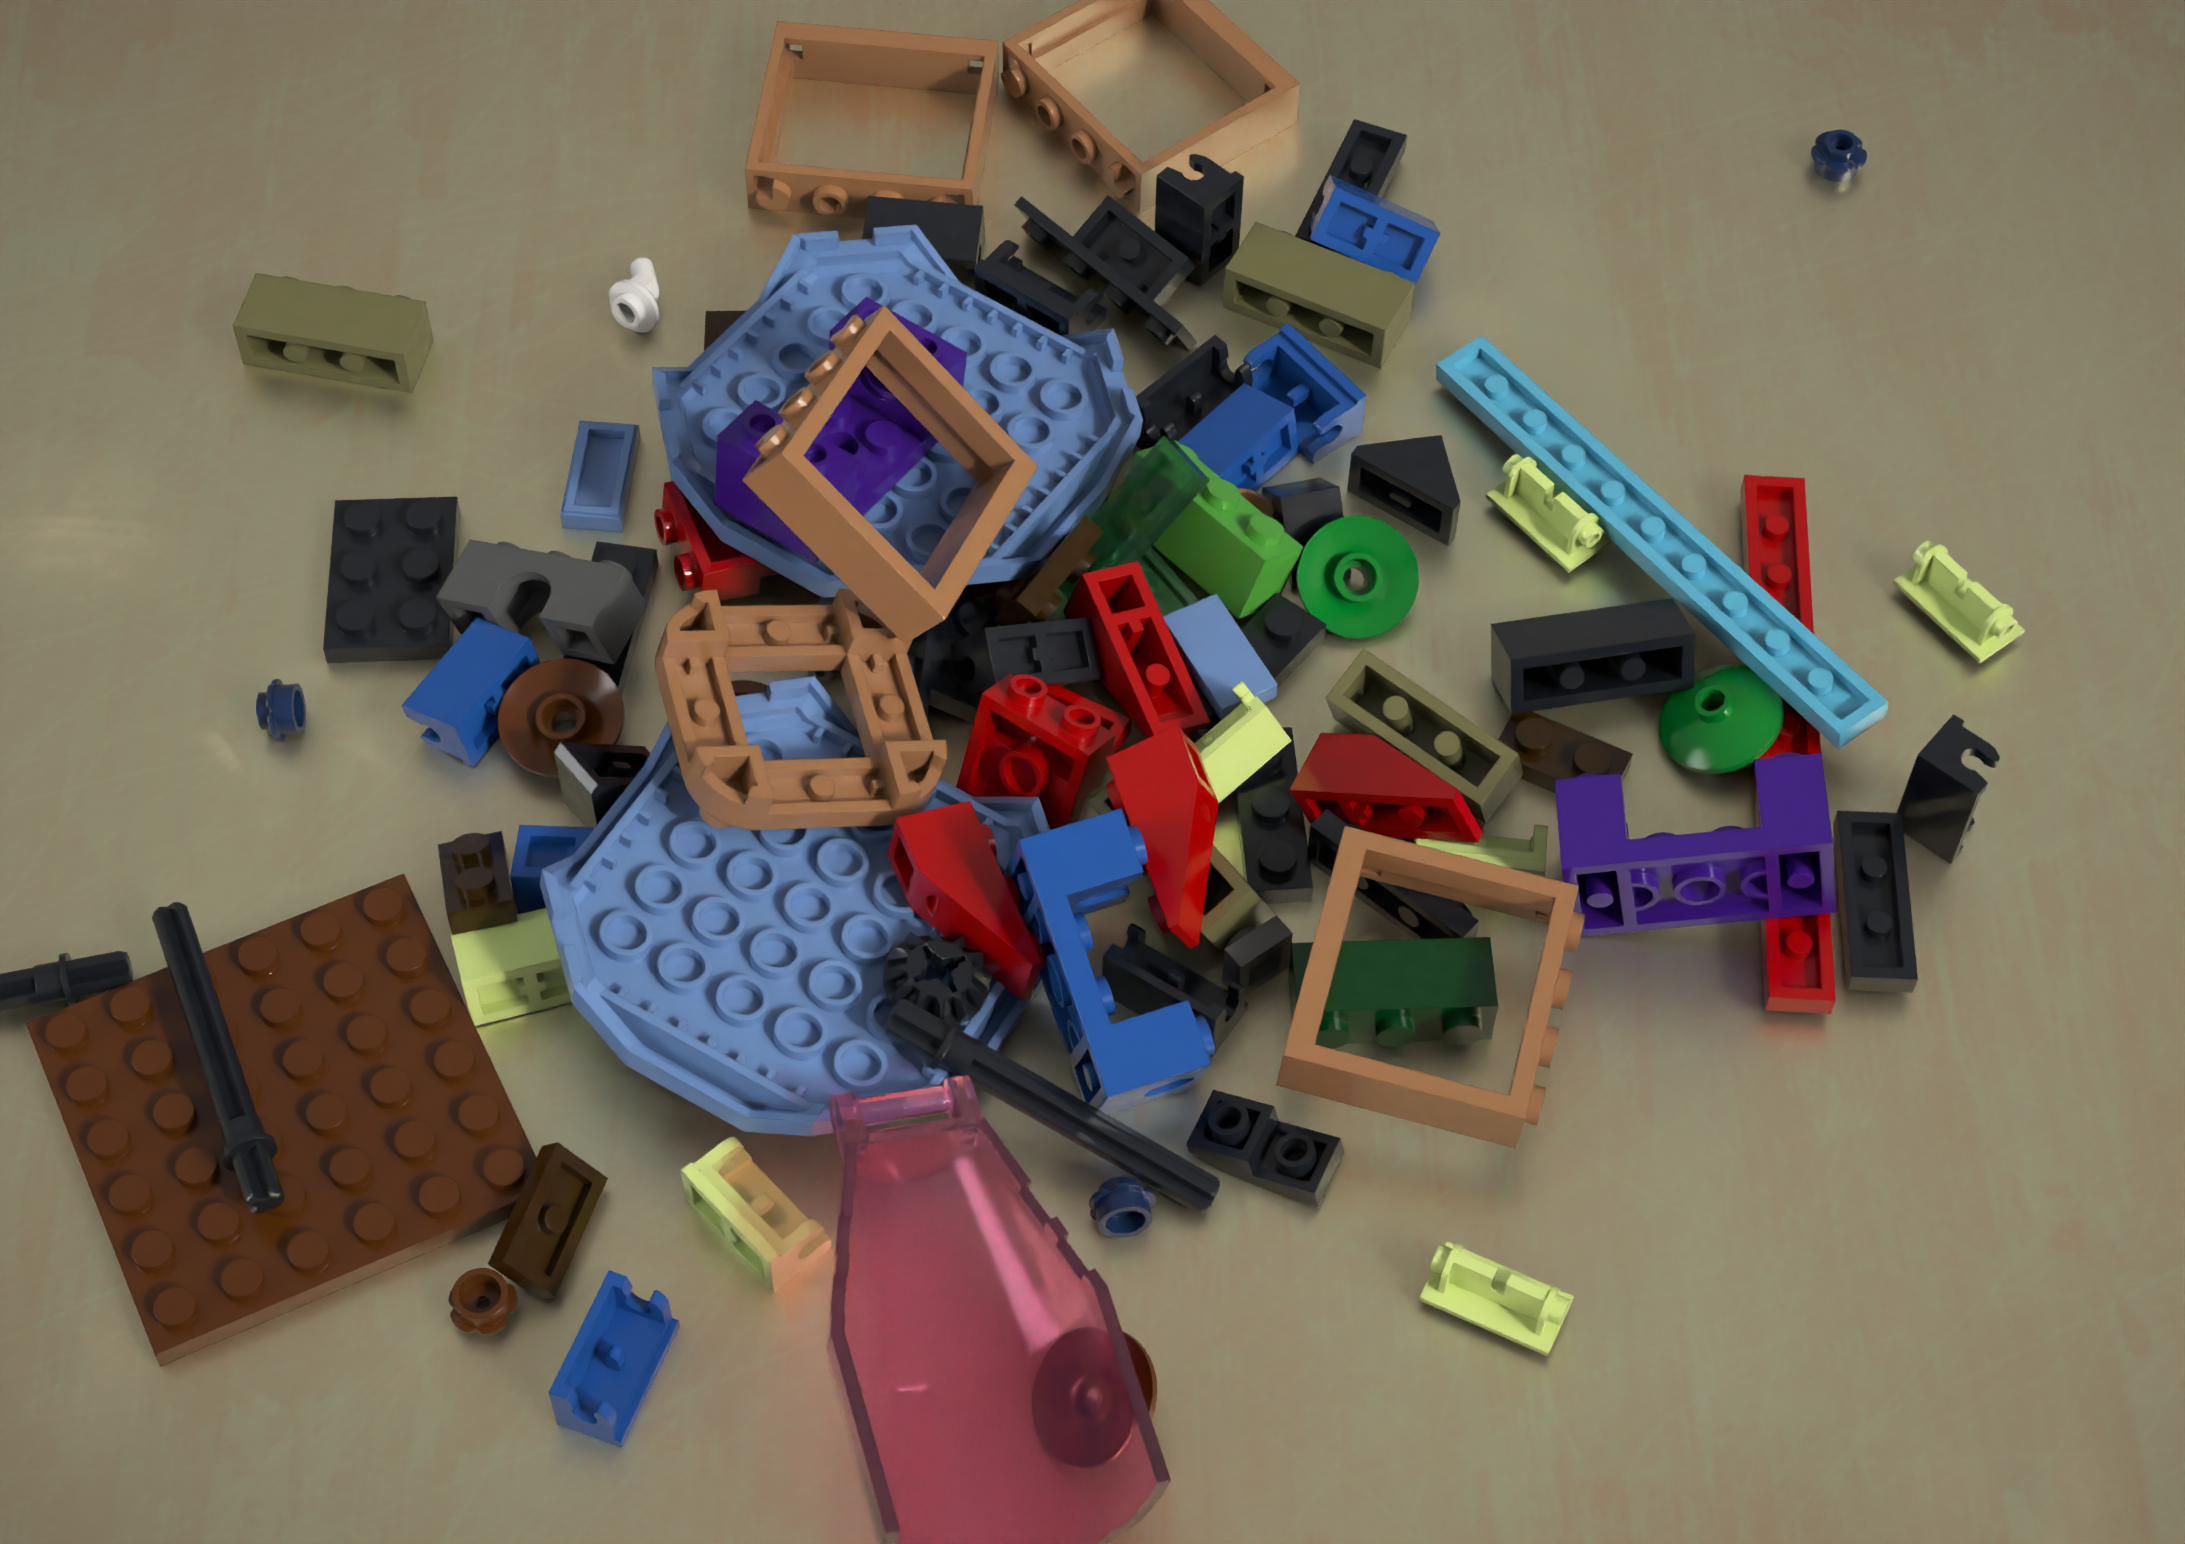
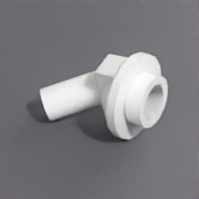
M638 258L630 265L632 278L630 280H618L610 288L608 299L614 318L622 326L642 333L649 332L658 324L659 310L656 300L659 296V286L652 262L647 258Z

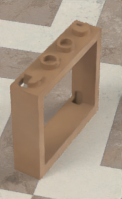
M1078 0L1002 42L1003 72L1000 74L1003 85L1009 94L1014 98H1020L1031 108L1045 129L1054 131L1070 146L1074 156L1082 164H1089L1105 180L1110 191L1119 198L1123 197L1139 214L1156 205L1157 175L1166 167L1183 173L1187 179H1201L1204 175L1194 171L1189 165V156L1191 154L1205 156L1222 167L1297 123L1300 83L1209 0ZM1153 15L1242 97L1247 104L1149 160L1142 162L1048 72L1148 16Z
M777 21L745 164L748 208L865 219L868 196L978 205L999 84V41ZM790 44L802 45V51L790 50ZM970 60L982 61L983 67L970 66ZM793 78L975 94L976 98L961 180L775 163Z
M884 305L864 320L857 314L853 315L844 328L832 335L830 341L835 346L834 350H829L823 354L805 373L804 377L810 382L808 387L801 388L781 407L778 414L784 421L781 425L778 424L770 429L756 443L754 447L761 454L742 481L906 644L946 619L1038 468V465ZM865 366L977 481L920 574L803 456Z
M1345 826L1283 1052L1276 1086L1516 1148L1524 1123L1537 1125L1544 1101L1546 1088L1534 1085L1538 1065L1550 1068L1558 1039L1559 1028L1547 1026L1551 1007L1563 1010L1570 986L1572 971L1560 967L1564 950L1576 952L1584 924L1585 914L1573 911L1579 886ZM1360 876L1547 924L1508 1095L1316 1045Z

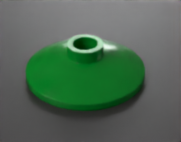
M1347 516L1324 525L1308 540L1298 561L1296 580L1299 596L1306 611L1324 622L1327 631L1344 638L1366 639L1391 630L1409 613L1418 592L1419 569L1417 559L1410 544L1394 527L1373 517ZM1349 568L1357 569L1363 575L1364 583L1358 591L1350 590L1344 583V573Z
M1726 664L1706 668L1694 674V688L1672 691L1665 701L1659 718V734L1662 744L1669 756L1677 764L1693 772L1722 774L1741 769L1753 763L1754 760L1759 759L1777 739L1784 721L1783 700L1774 689L1748 666ZM1717 706H1721V707H1720L1719 709H1717V710L1710 711V710H1712L1713 708H1715V707H1717Z

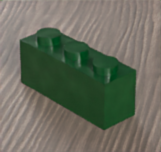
M1490 937L1343 941L1316 1045L1331 1049L1339 1048L1349 1043H1379L1386 1047H1401L1413 1041L1444 1040L1453 1045H1467L1480 1039H1492L1498 1010V999ZM1313 942L1291 944L1288 971L1291 1020L1295 1012Z

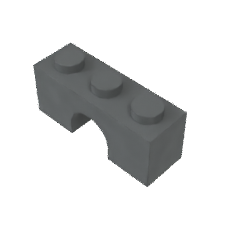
M471 539L436 597L461 635L476 618L519 633L522 626L530 618L541 613L539 615L540 620L563 655L614 665L648 606L633 582L631 573L614 561L602 560L594 562L572 558L559 551L544 553L521 549L509 542L494 544Z

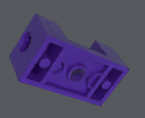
M865 297L830 330L829 350H834L835 348L830 341L832 335L844 328L853 315L857 314L864 320L881 308L882 305ZM888 309L963 387L967 352ZM865 366L803 456L864 516L939 441ZM755 400L717 435L714 505L810 561L817 563L820 559L742 481L761 454L754 447L756 443L770 429L778 424L781 425L784 421L778 412Z
M1783 753L1773 758L1754 760L1759 805V827L1753 828L1724 826L1712 832L1681 835L1660 832L1651 834L1646 838L1629 840L1621 773L1609 775L1585 773L1570 779L1555 780L1563 881L1579 886L1573 911L1585 914L1580 937L1836 913L1833 840L1822 753L1808 755Z

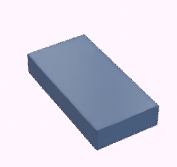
M579 421L560 513L562 528L623 532L641 439L639 425Z
M1217 594L1163 616L1185 667L1220 720L1224 719L1241 704V701L1232 691V688L1240 681H1243L1253 696H1257L1263 703L1277 697L1278 684Z

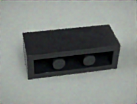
M1673 598L1491 624V678L1511 714L1694 688L1695 632Z

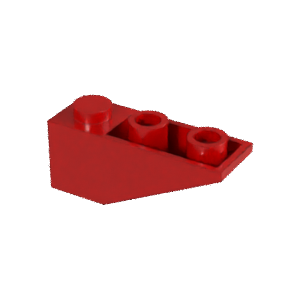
M1175 725L1107 757L1106 759L1114 781L1107 784L1106 788L1114 809H1122L1125 819H1129L1131 826L1136 825L1143 837L1148 861L1146 864L1141 865L1144 871L1142 876H1150L1156 893L1148 897V904L1158 927L1164 934L1172 931L1191 949L1199 945L1219 803L1197 746L1178 725Z
M970 801L897 817L887 855L909 907L933 928L937 927L939 933L944 937L955 940L963 935L966 947L970 951L984 953V967L987 973L992 975L993 978L1021 1001L1031 999L1039 971L1044 968L1045 964L1043 946L1038 943L1035 934L1032 931L1028 932L1020 914V897L1017 887L1012 878H1004L996 860V843L990 827L987 824H980Z

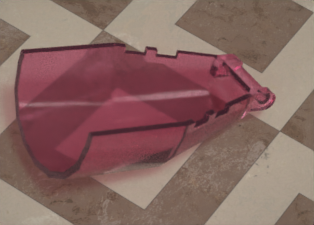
M968 1075L945 1078L942 1086L861 1098H857L854 1092L831 1095L829 1103L830 1118L842 1158L826 1349L829 1373L876 1544L1109 1543L1144 1519L1163 1496L1171 1479L1107 1284L1095 1268L1088 1271L1066 1241L1069 1232L1057 1216L1050 1219L1029 1190L1031 1180L982 1115L973 1084ZM943 1113H947L949 1118L867 1131L866 1125Z

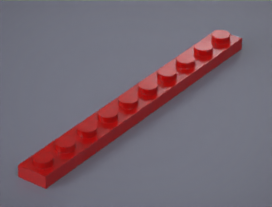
M1744 475L1740 489L1744 572L1814 634L1805 478ZM1782 698L1784 721L1781 731L1773 745L1759 759L1773 758L1783 753H1798L1801 755L1821 753L1820 732ZM1753 762L1756 827H1759V805L1755 777V764ZM1831 913L1761 920L1765 1010L1831 1014L1836 1002Z

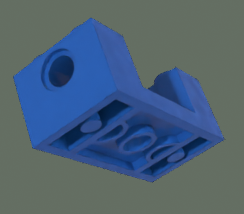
M1122 809L1019 839L1004 871L1006 877L1012 878L1017 887L1020 897V914L1028 932L1032 931L1038 943L1043 946L1045 964L1044 968L1039 971L1082 1100L1107 1115L1190 1089L1210 1067L1211 1062L1208 1056L1215 1053L1214 1041L1209 1025L1203 1015L1194 1017L1189 1000L1114 1024L1110 1023L1108 1016L1115 1014V1003L1106 978L1103 975L1095 977L1086 953L1093 950V941L1084 915L1124 903L1130 895L1128 886L1130 883L1139 880L1144 872L1141 865L1146 864L1148 861L1141 832L1136 825L1127 826Z

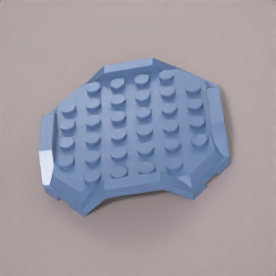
M917 225L873 228L872 239L839 241L837 231L793 234L759 299L688 367H652V388L671 479L722 542L822 598L835 597L839 588H849L821 560L817 563L810 561L714 505L717 435L755 400L779 412L790 397L801 388L808 387L810 382L804 375L823 354L829 351L830 330L865 297L882 306L885 305L891 311L967 352L963 388L1038 465V468L967 585L1027 578L1063 533L1083 516L1086 515L1088 518H1091L1103 505L1140 437L1143 422L1133 387H1127L1122 371L1124 358L1114 328L1061 336L960 283ZM938 442L863 517L920 574L977 481Z
M815 676L768 682L766 692L735 696L748 745H759L763 760L865 757L858 730ZM667 721L643 768L574 855L542 869L540 887L572 1004L626 1066L744 1132L816 1136L948 1113L976 1088L975 1085L939 1065L935 1070L929 1068L931 1060L887 1036L883 1031L884 1023L894 1007L886 995L882 979L884 965L891 947L896 948L910 932L919 937L926 936L935 929L909 907L887 854L894 825L749 830L734 826L728 828L710 826L702 819L699 805L691 797L685 786ZM940 778L924 811L970 801L980 824H987L993 833L997 850L996 860L1004 878L1006 877L1004 871L1018 840L1050 830L1039 797H973ZM928 965L924 979L929 981L937 978L945 986L948 984L952 971L947 969L938 972L932 965ZM1038 974L1031 999L1023 1001L995 978L991 977L988 997L984 1006L973 1018L962 1023L959 1030L1000 1052L1043 984L1040 974Z

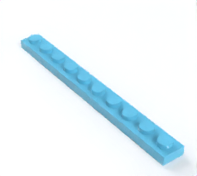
M1483 335L1436 363L1437 381L1522 458L1531 457L1537 463L1536 468L1555 484L1554 488L1559 493L1564 492L1588 514L1594 513L1600 519L1599 526L1613 543L1764 682L1774 689L1837 749H1840L1887 716L1889 701Z

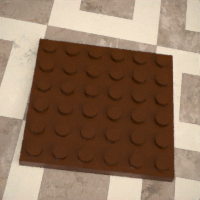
M404 873L203 953L257 1116L262 1121L265 1133L273 1136L277 1143L278 1150L272 1160L285 1196L283 1203L278 1208L268 1209L259 1214L248 1210L236 1172L228 1170L223 1165L221 1153L225 1145L221 1136V1127L168 967L26 1023L160 1367L509 1218L536 1160V1155Z

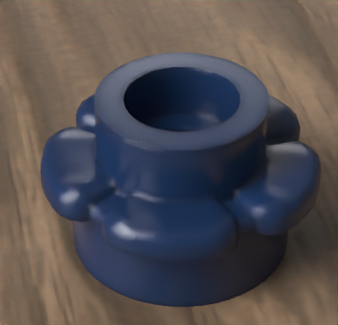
M1839 129L1824 132L1816 138V145L1811 148V157L1815 171L1822 178L1833 182H1844L1852 179L1867 160V152L1865 149H1862V141L1847 130Z
M280 679L272 680L271 684L267 687V691L260 692L256 700V715L260 728L262 730H269L277 741H285V735L302 734L306 724V704L301 686L299 684H283Z
M1125 1176L1111 1178L1102 1183L1098 1191L1091 1196L1089 1200L1090 1216L1097 1221L1099 1231L1108 1237L1124 1238L1139 1234L1146 1230L1152 1222L1151 1208L1156 1202L1155 1194L1149 1188L1143 1189L1142 1185L1134 1178Z

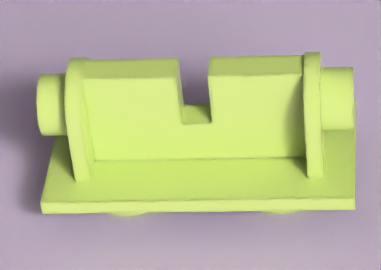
M1519 454L1513 455L1502 468V473L1507 476L1506 481L1488 492L1486 498L1568 572L1572 571L1612 543L1604 534V530L1599 526V517L1594 513L1588 514L1564 492L1559 493L1554 488L1555 484L1536 468L1537 463L1531 457L1522 458Z
M1926 541L1912 555V559L1917 565L1894 579L1893 584L1978 663H1981L2024 633L2025 629L2012 617V607L2008 604L2003 605L1979 582L1973 583L1967 577L1968 572L1947 554L1948 550L1944 545L1938 544L1934 546L1930 541Z
M1448 1241L1444 1245L1440 1244L1430 1265V1270L1432 1271L1419 1297V1301L1545 1356L1549 1355L1574 1299L1573 1295L1561 1291L1560 1287L1545 1284L1466 1250L1458 1243L1452 1244Z

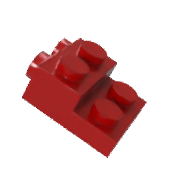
M674 481L664 482L662 508L656 509L654 513L655 527L661 544L663 546L674 544L678 555L674 557V570L678 585L682 591L694 590L695 593L707 590H717L719 600L724 601L759 593L761 577L779 574L722 542Z
M1008 674L982 693L956 788L973 797H1039L1050 830L1078 822L1087 795L1101 784L1107 765L1106 758L1110 755L1116 734L1100 726L1101 717L1095 710L1083 705L1065 706L1048 696L1047 685L1041 679L1028 674H1018L1015 676Z

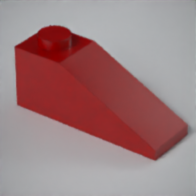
M1138 561L1082 574L1063 613L1066 619L1090 617L1103 678L1099 679L1147 738L1175 725H1178L1184 733L1207 728L1210 723L1208 715Z
M1320 733L1290 788V792L1310 824L1328 809L1344 822H1353L1364 831L1387 837L1478 843L1483 834L1457 788L1375 735H1365L1362 733Z

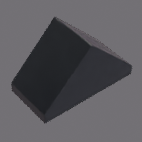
M1442 435L1358 445L1354 449L1350 460L1348 492L1446 546L1453 542L1461 501Z
M1322 478L1262 487L1261 494L1272 503L1274 508L1272 518L1277 520L1283 526L1284 531L1302 545L1303 548L1312 535L1320 528L1336 519L1344 517L1340 487ZM1299 558L1288 579L1291 589L1297 588L1296 579ZM1351 568L1347 569L1344 573V580L1350 579Z
M560 742L554 751L564 803L585 827L595 828L643 768L650 752L645 746Z

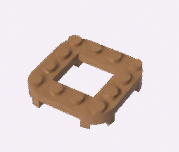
M839 588L832 605L721 606L717 590L694 593L691 603L678 610L666 624L655 655V672L682 777L689 794L699 805L702 819L710 826L716 828L734 826L749 830L894 825L897 817L923 812L946 763L947 745L946 740H933L907 656L912 640L904 644L865 604L860 603L861 600L850 589ZM840 670L865 757L763 760L760 746L748 745L729 673Z

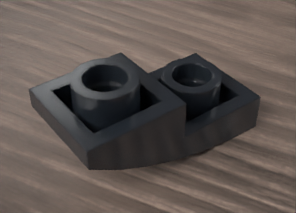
M1217 1090L1212 1091L1186 1143L1189 1152L1231 1175L1273 1193L1318 1208L1345 1153L1341 1138L1281 1122L1278 1120L1274 1106Z

